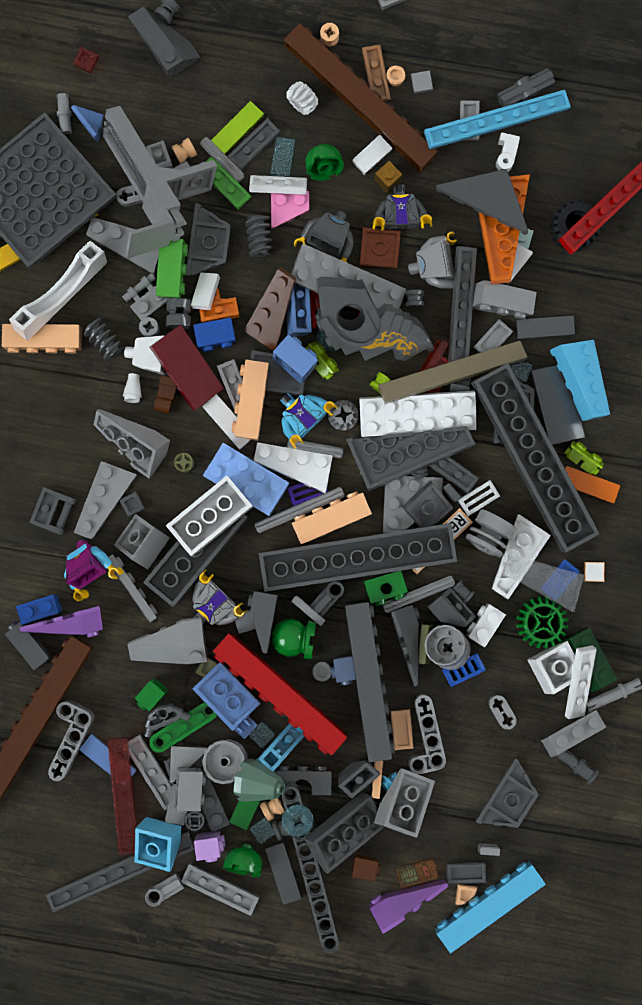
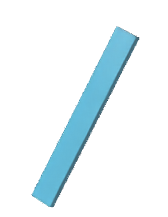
M561 90L424 130L429 149H434L566 111L571 106L566 91Z

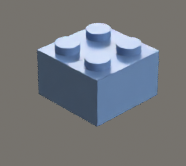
M287 335L273 351L272 360L302 384L316 368L317 355L311 349L306 350L302 347V342L297 337Z

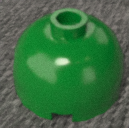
M316 145L306 155V172L313 180L326 181L331 179L329 176L334 174L337 176L343 170L344 163L341 154L332 145Z
M242 844L241 847H235L226 854L222 868L228 872L243 876L252 873L251 877H261L263 862L259 853L253 850L252 845Z

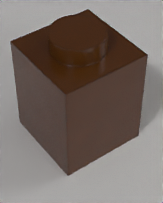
M355 854L351 872L352 877L375 882L376 876H380L381 864H378V858Z

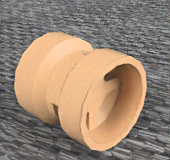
M189 138L183 140V143L180 145L175 144L172 146L180 164L185 162L186 158L197 155Z
M279 797L271 799L269 803L266 801L260 803L261 810L268 821L274 819V814L281 815L286 812Z

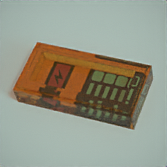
M433 858L395 868L401 889L438 878Z

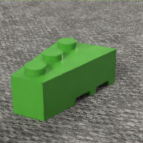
M183 239L174 242L171 240L169 246L159 248L156 296L158 298H181V295L185 294L183 276H186L185 258L188 253V245Z

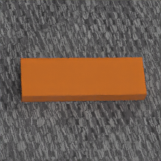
M565 466V470L577 491L614 504L620 485Z

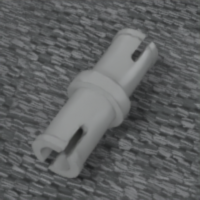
M66 93L56 95L58 111L56 113L57 117H59L62 133L71 134L70 117L72 116V111L69 109V95Z

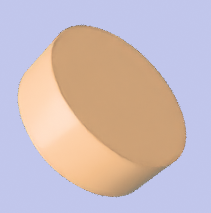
M400 66L390 67L386 75L387 82L392 86H400L405 80L404 69Z

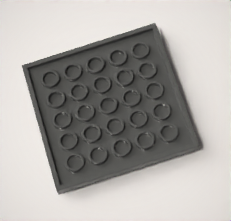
M45 112L0 148V235L29 269L34 267L117 198L115 192Z

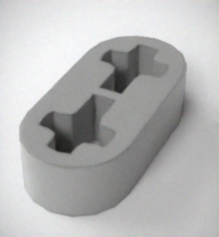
M133 185L123 187L117 191V200L121 206L127 207L143 203ZM123 193H126L129 196L127 197V201H124L122 199Z
M500 695L491 696L488 705L497 722L504 729H512L516 725V717L507 701ZM494 699L502 700L500 706L503 710L500 711L497 707H493ZM503 713H505L507 717H512V719L510 720V725L502 723L504 721V717L502 716Z

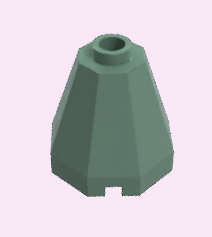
M247 759L241 763L240 767H242L241 772L237 771L235 775L233 791L235 795H238L237 799L239 801L250 802L276 799L283 794L285 785L280 776L257 760Z

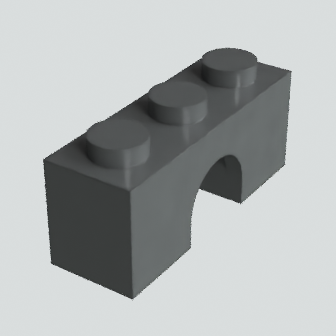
M279 765L273 771L282 778L283 783L304 779L311 784L312 795H331L332 771L328 769V766L320 765L316 766V769H308L306 765H298L297 769H289L288 765ZM288 789L285 794L292 795L293 789Z

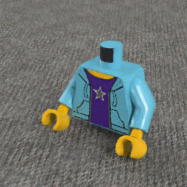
M286 393L280 399L287 408L282 413L283 432L293 448L296 449V442L303 444L302 438L326 416V412L330 416L333 415L330 409L333 407L338 408L333 402H328L321 397L312 395H300L295 400L289 393Z

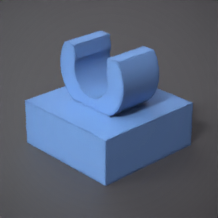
M248 715L234 730L245 739L258 724Z

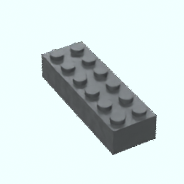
M244 514L194 556H190L180 542L177 541L143 583L172 607H176L199 579L200 574L208 568L248 517Z

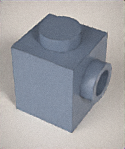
M353 657L333 658L334 667H331L332 679L336 678L337 683L341 682V685L352 684V680H356Z

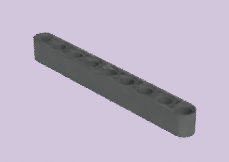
M289 781L284 783L285 789L282 794L286 815L322 949L327 953H334L339 947L336 927L319 863L310 849L307 852L300 850L302 846L307 845L304 838L310 834V829L299 788L295 782ZM288 789L295 790L293 796H287L285 792ZM293 808L301 810L297 815L290 813ZM297 827H304L305 831L297 833L295 829ZM308 864L315 865V868L312 870H307L305 867ZM312 883L320 884L316 889L310 887ZM318 901L325 903L322 907L315 905ZM322 920L330 921L327 925L320 924ZM328 938L334 939V942L331 944H328L325 941Z

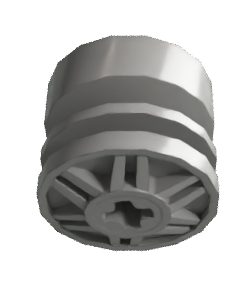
M481 509L475 519L481 528L471 527L470 530L476 534V537L467 534L465 538L480 551L501 558L503 553L496 547L506 549L507 546L500 540L501 538L511 540L516 527L504 519Z
M441 625L432 629L427 635L424 644L425 652L429 659L443 669H459L465 665L470 657V642L464 634L453 626ZM448 646L453 650L451 653L447 649Z

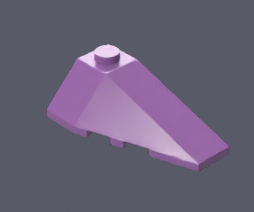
M99 606L19 628L20 632L87 634V638L99 635L98 631L103 630Z
M442 879L385 893L382 896L379 894L371 899L369 907L384 934L404 921L406 913L416 912L420 909L422 901H430L449 886L446 880Z

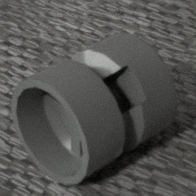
M182 298L167 299L166 310L169 312V315L166 316L167 328L175 329L179 325L183 329L191 328V317L188 315L191 312V300Z

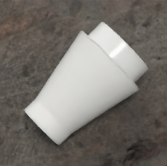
M128 374V380L123 392L124 401L138 403L140 398H142L140 375Z

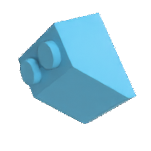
M146 817L135 829L134 862L170 872L181 843V826Z

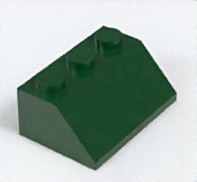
M584 627L565 637L561 642L555 643V645L568 641L574 654H576V648L592 645L596 648L589 693L618 680L590 628Z

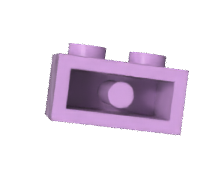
M220 830L198 833L194 839L196 860H206V862L218 860L217 858L221 856L224 847H226L225 837L221 835Z

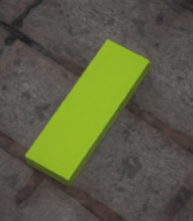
M250 101L211 141L226 155L264 117V113Z

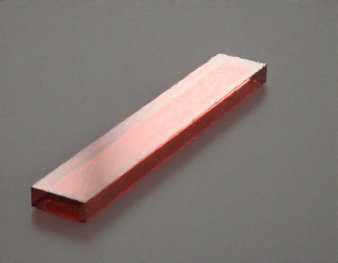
M128 737L108 739L107 743L119 855L135 854V829L137 824Z

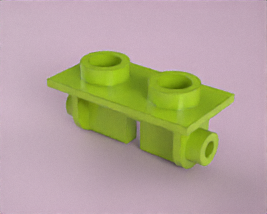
M315 341L308 344L309 346L305 349H311L317 355L316 359L320 363L315 369L322 378L328 380L333 376L332 374L339 371L337 363L334 359L328 357L325 353V348L320 343Z
M572 441V449L568 447L564 452L567 455L566 457L575 464H578L582 459L584 462L580 467L590 475H596L600 469L597 467L603 468L602 458L595 453H589L586 450L587 448L580 442Z

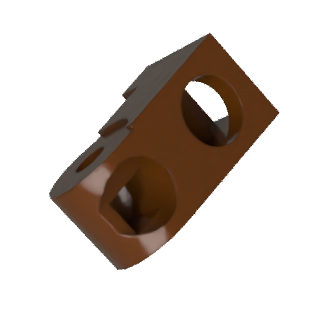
M161 375L154 411L170 414L178 388L170 377Z

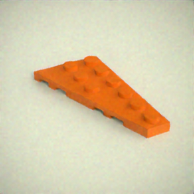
M530 174L510 177L522 214ZM478 212L491 285L509 283L512 278L520 231L497 222V219L489 215L485 216Z

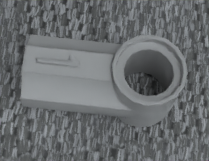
M177 873L148 888L145 895L148 905L158 906L165 899L184 889V885L181 883ZM156 891L159 893L160 898L153 900L149 894Z

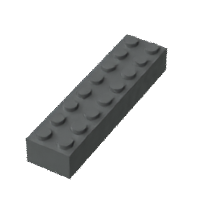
M369 602L345 605L368 762L392 759V754L395 753L392 739L389 740V734H392L390 721L386 720V715L389 714L388 703L383 701L386 689L384 681H380L383 669L381 662L378 663L377 656H380L379 644H375L374 637H377L376 625L372 624L371 617H375L373 605H369Z

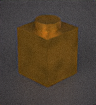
M388 161L375 173L374 180L388 193L394 188V185L401 181L402 174Z

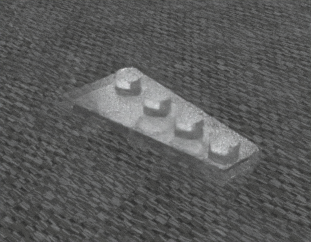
M508 554L503 573L574 613L584 575Z

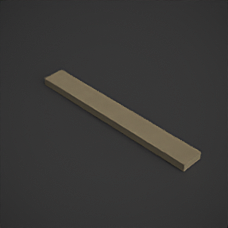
M517 341L379 384L378 388L384 403L387 404L495 370L507 363L511 365L527 359V355L521 341Z

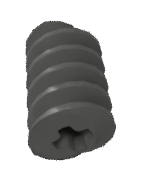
M251 216L245 222L246 227H248L246 231L249 235L247 239L251 242L248 245L251 250L249 252L251 257L271 255L268 251L273 249V247L267 245V243L271 242L272 239L266 238L271 232L265 230L270 224L264 223L265 220L269 219L268 216Z
M99 317L86 327L84 336L89 338L90 343H94V348L99 349L100 355H104L105 361H108L119 355L125 347H118L121 343L120 340L114 343L116 335L109 337L111 329L104 331L106 324L99 325L102 320Z

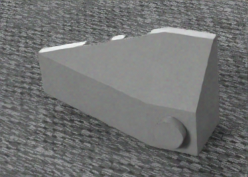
M101 409L96 410L94 426L108 441H113L120 448L118 452L121 455L125 454L132 461L130 465L147 478H151L167 455L170 440L153 429Z
M201 617L181 619L175 625L168 628L165 626L154 634H146L127 644L131 661L176 664L207 662V646Z

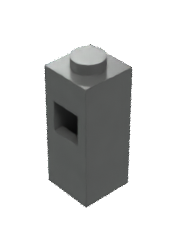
M16 621L8 627L9 631L5 635L31 668L37 670L49 661L52 655L34 633L19 631L20 627L27 626V624L21 625V622L18 623Z

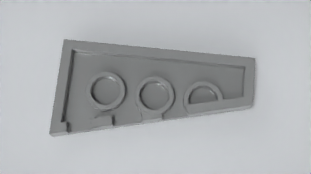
M93 217L86 235L128 259L126 257L129 233L136 229ZM159 249L129 258L128 260L155 275Z
M101 461L74 533L94 539L112 510L115 509L121 497L126 493L128 487L138 475Z

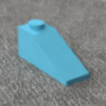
M289 723L256 760L271 771H274L304 737L303 730L300 727L296 729Z

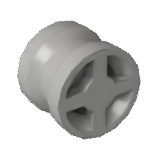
M146 317L139 324V330L144 337H152L159 334L160 327L155 319Z

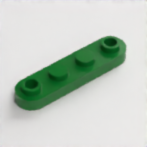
M203 702L188 712L191 714L189 722L180 719L155 733L149 741L151 749L155 752L165 751L215 719L217 714L213 710L211 714H207L205 709L209 706ZM161 738L163 745H158L157 739Z

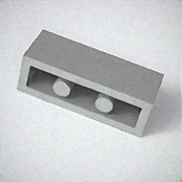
M597 710L541 741L550 757H554L603 730L606 726Z

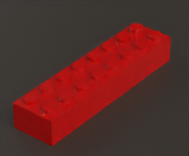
M232 632L228 633L214 649L213 652L216 654L214 657L220 663L226 662L230 666V672L236 677L242 676L247 687L251 690L255 688L259 691L258 696L266 703L270 701L274 705L273 709L281 716L285 714L289 718L288 722L294 728L300 727L303 730V735L309 741L315 740L318 743V749L325 755L327 753L333 755L347 739V733Z

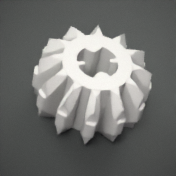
M296 82L286 92L289 103L303 115H308L318 105V98L315 96V93L303 82Z

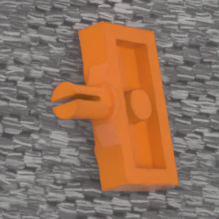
M218 288L211 309H199L202 323L230 317L231 319L240 317L236 297L229 299L220 298Z

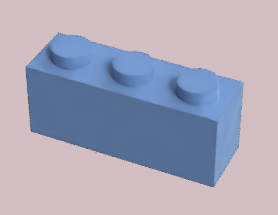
M295 284L291 301L287 308V335L306 336L312 332L309 289Z

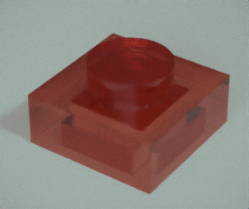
M80 47L73 65L91 74L99 56L90 50Z

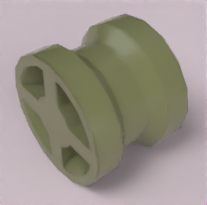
M180 453L175 457L174 465L180 472L187 473L193 469L194 459L187 453Z

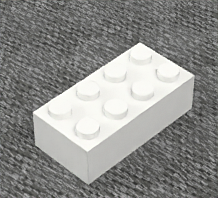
M225 476L168 523L166 527L189 555L194 556L253 508V506L232 480Z

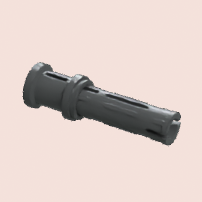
M568 750L556 755L572 768L574 774L578 773L586 779L588 784H591L599 773V770L589 766L585 759H579Z

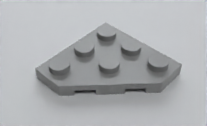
M403 476L385 484L383 533L404 531L410 527L414 520L402 506L429 481H432L442 493L443 478L424 477L418 479L414 476Z

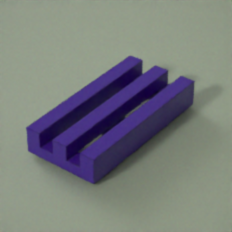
M300 483L287 488L293 506L298 505L302 502H305L324 493L320 492L315 495L295 501V497L313 492L317 489L312 487L293 494L292 490L304 487L306 485Z

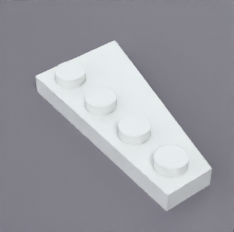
M257 443L254 462L326 494L333 456Z
M517 514L514 523L516 531L511 540H508L491 588L506 599L510 598L551 536L519 514Z

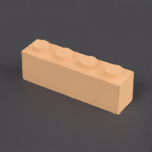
M2 324V347L8 353H19V350H27V353H38V350H46V353L55 354L59 350L65 351L67 354H75L76 351H82V327L80 325L45 324L27 341L13 329L11 324Z
M245 360V365H241L240 376H243L242 384H238L237 395H240V401L236 402L234 412L238 415L237 421H233L232 433H235V438L255 441L259 439L269 363Z
M358 491L347 495V500L341 502L340 499L329 503L330 507L323 509L321 506L312 510V515L306 517L303 514L294 518L295 522L292 525L301 545L371 515L372 513L364 494H358Z

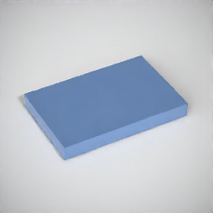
M220 662L192 688L232 731L261 704Z

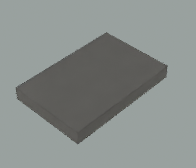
M252 350L250 360L269 363L266 384L267 392L289 393L294 396L303 395L305 381L300 384L273 361V353Z

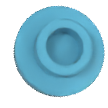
M396 772L391 773L388 777L382 775L381 786L386 791H388L397 775Z

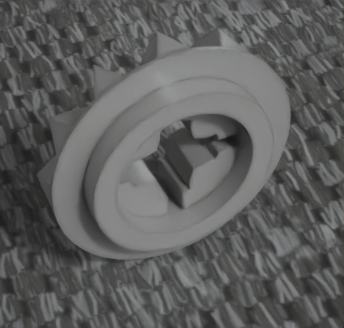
M348 400L335 402L334 404L338 408L333 407L330 409V412L333 414L332 416L328 414L330 424L342 431L354 427L358 421L356 406ZM341 407L345 413H351L346 416V423H344L342 417H335L341 413Z

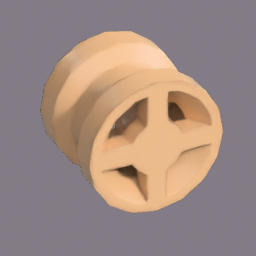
M333 23L324 24L320 30V39L327 47L335 46L339 40V29Z

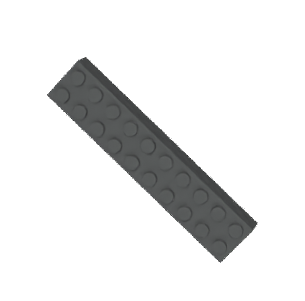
M509 363L473 381L471 384L561 552L566 553L599 535L593 520Z
M448 523L259 553L264 592L452 563L457 562L452 525Z

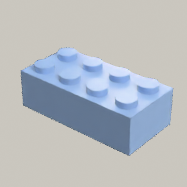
M224 443L203 474L205 478L215 484L225 476H228L251 505L269 517L289 486V482Z

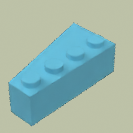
M594 340L563 344L551 349L550 352L556 358L559 372L562 371L566 380L565 385L573 395L572 400L582 421L599 419L610 415Z

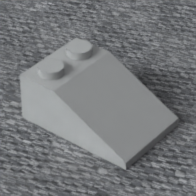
M401 768L379 805L374 823L417 838L435 781Z

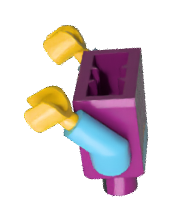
M86 540L78 541L76 543L77 549L68 554L64 572L66 583L75 591L73 598L76 601H82L89 597L88 591L82 588L105 574L106 568L109 570L108 576L111 579H118L115 571L119 575L123 574L122 568L114 567L112 565L113 562L100 548L88 544Z

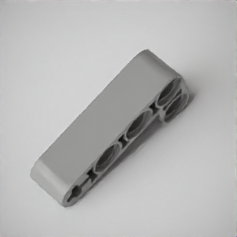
M420 693L414 699V706L425 752L412 755L409 758L408 765L415 774L440 770L446 764L433 702L427 694ZM421 698L428 701L425 707L427 711L431 710V712H424L423 707L418 705L421 702ZM425 717H431L433 720L429 727H425L422 724ZM430 736L437 737V742L433 746L427 744V739ZM433 756H441V762L433 764L431 762ZM417 759L423 761V765L419 769L412 767L413 762Z
M71 700L60 703L56 709L58 717L71 724L48 770V775L53 781H60L67 776L94 721V713L90 709ZM64 705L70 706V715L63 712ZM81 713L88 715L89 720L87 723H83L80 720ZM73 731H77L80 734L78 741L72 738L71 734ZM64 749L71 751V758H66L63 755ZM61 763H65L64 765H62L60 769V772L62 773L58 775L56 769L61 765Z

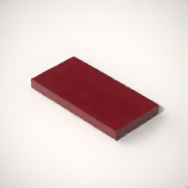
M181 325L149 346L192 410H196L224 389Z

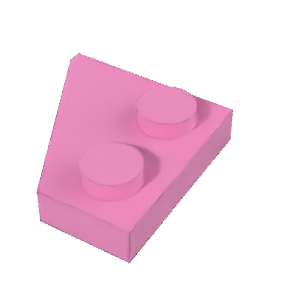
M306 191V195L271 193V229L278 228L277 226L290 222L295 217L309 212V191Z

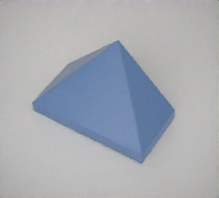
M73 105L71 107L73 113L94 140L99 142L103 114Z

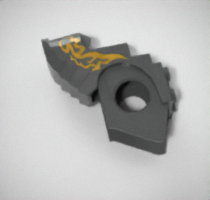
M320 277L317 279L320 307L317 308L318 313L315 314L316 322L320 331L324 330L325 340L329 348L332 346L335 350L342 348L345 355L360 350L365 361L391 349L393 350L394 358L402 361H407L426 349L429 352L435 350L422 323L416 317L411 316L409 312H404L401 309L394 308L391 304L385 303L377 309L362 279L352 280L332 277ZM347 305H356L361 308L359 316L353 320L343 319L339 312Z

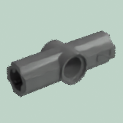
M547 68L531 77L525 76L513 86L497 94L500 106L505 107L532 99L538 92L555 84L554 75Z

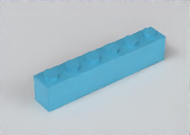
M530 861L519 864L515 872L504 875L500 879L501 882L497 885L487 887L483 895L472 898L468 902V906L457 909L450 919H444L437 924L436 934L450 954L546 885Z

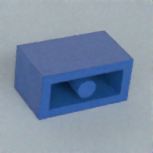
M231 317L193 325L198 349L203 350V352L213 351L214 347L219 346L230 348L236 343Z
M58 594L16 606L21 625L63 613Z

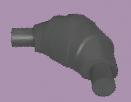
M173 704L158 705L148 714L144 736L151 738L154 730L156 731L180 719L189 722L191 714L184 712L182 708Z

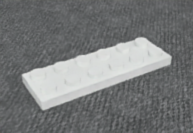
M475 391L416 394L387 404L384 403L382 396L359 398L361 437L407 432L418 433L427 430L438 431L458 427H468L469 430H476Z

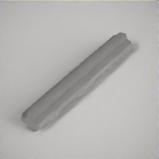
M448 576L404 594L405 597L386 601V603L382 604L383 609L386 613L397 610L454 587L455 581L452 576Z

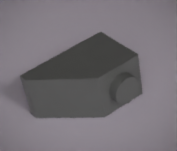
M451 587L428 606L440 622L466 627L476 617Z
M367 760L352 762L338 774V786L348 796L353 798L380 775V772Z

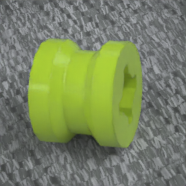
M378 372L376 380L372 381L370 386L380 393L379 384L391 380Z

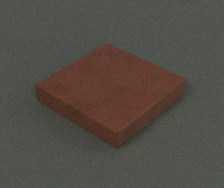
M363 227L359 266L397 270L401 231L386 229L382 231V229L375 228L374 230L373 228Z

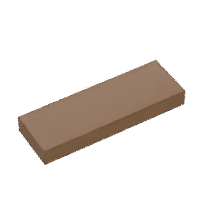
M381 45L363 47L362 54L369 88L372 91H377L384 102L390 101Z

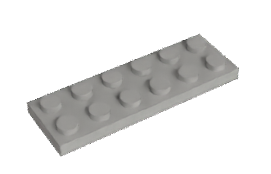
M305 244L301 245L291 275L296 277L295 284L318 293L317 279L320 277L362 279L377 309L384 303L391 304L394 308L399 309L406 289ZM347 305L357 311H361V308L356 305Z

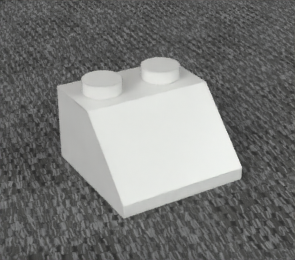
M568 641L545 649L527 659L545 694H555L570 685L575 654Z

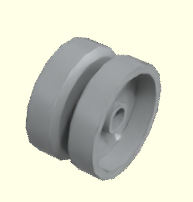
M225 739L217 741L210 745L204 753L202 760L203 770L213 782L219 784L232 783L235 780L237 771L241 772L242 767H240L241 763L248 759V753L244 746L235 740ZM223 758L228 760L227 765H224L225 761L222 760Z

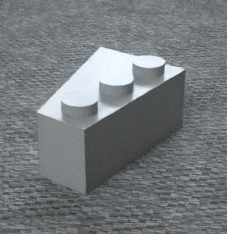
M484 280L474 284L472 309L500 315H513L517 319H526L527 316L534 313L536 292L504 284L491 285V281Z

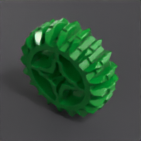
M537 597V603H535L534 599H530L531 606L527 603L523 604L526 611L519 609L523 617H516L517 620H522V623L516 624V627L523 628L518 634H526L522 640L527 641L530 638V646L534 645L536 641V648H540L541 643H543V647L547 649L548 642L554 647V639L558 642L562 641L559 634L566 636L562 628L568 629L569 626L563 625V622H567L569 619L562 618V615H565L567 612L566 610L559 612L562 605L558 604L555 606V599H552L550 603L549 597H545L543 602L541 597ZM545 606L551 610L544 615H540L534 609ZM531 614V617L534 619V625L529 631L527 622ZM554 615L557 618L555 631L551 626V620L554 618ZM538 618H546L544 622L546 627H539L540 621ZM541 630H545L550 634L549 637L541 639L533 635Z

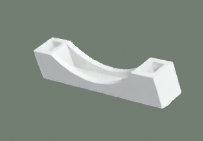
M89 241L76 254L67 271L49 291L37 300L22 306L9 319L13 329L28 341L107 264L104 251Z

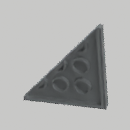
M507 169L436 185L437 192H442L461 204L465 203L473 207L475 211L485 216L489 215L497 219V222L510 228L513 227L524 235L528 234V229Z

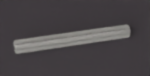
M341 487L326 492V494H321L255 523V528L258 533L266 531L337 499H341L344 497V492Z

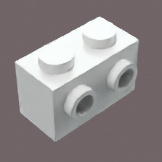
M490 604L482 605L477 613V620L475 623L472 621L466 630L468 632L466 636L482 647L487 645L505 617L504 613Z

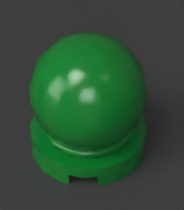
M287 619L277 623L271 633L273 648L279 654L286 657H296L302 653L304 654V659H312L314 645L310 644L311 636H315L316 622L308 620V625L304 626L298 620Z

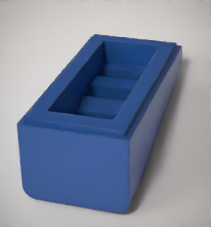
M476 652L471 654L466 662L471 671L470 673H467L463 665L460 668L464 676L461 677L457 669H454L453 672L457 679L453 680L449 672L450 670L442 669L450 687L486 671ZM473 659L478 667V669L476 670L474 669L471 663V660Z

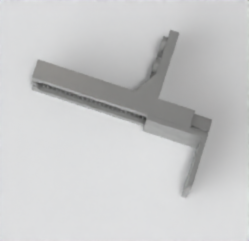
M117 106L106 109L105 118L107 121L104 122L103 137L143 202L142 209L152 223L150 226L129 233L126 257L129 259L169 246L171 240L172 242L180 240V236L184 235L181 226L187 223L180 213L181 205L178 200L210 191L217 164L214 160L195 166L185 167L181 170L158 167L122 108Z

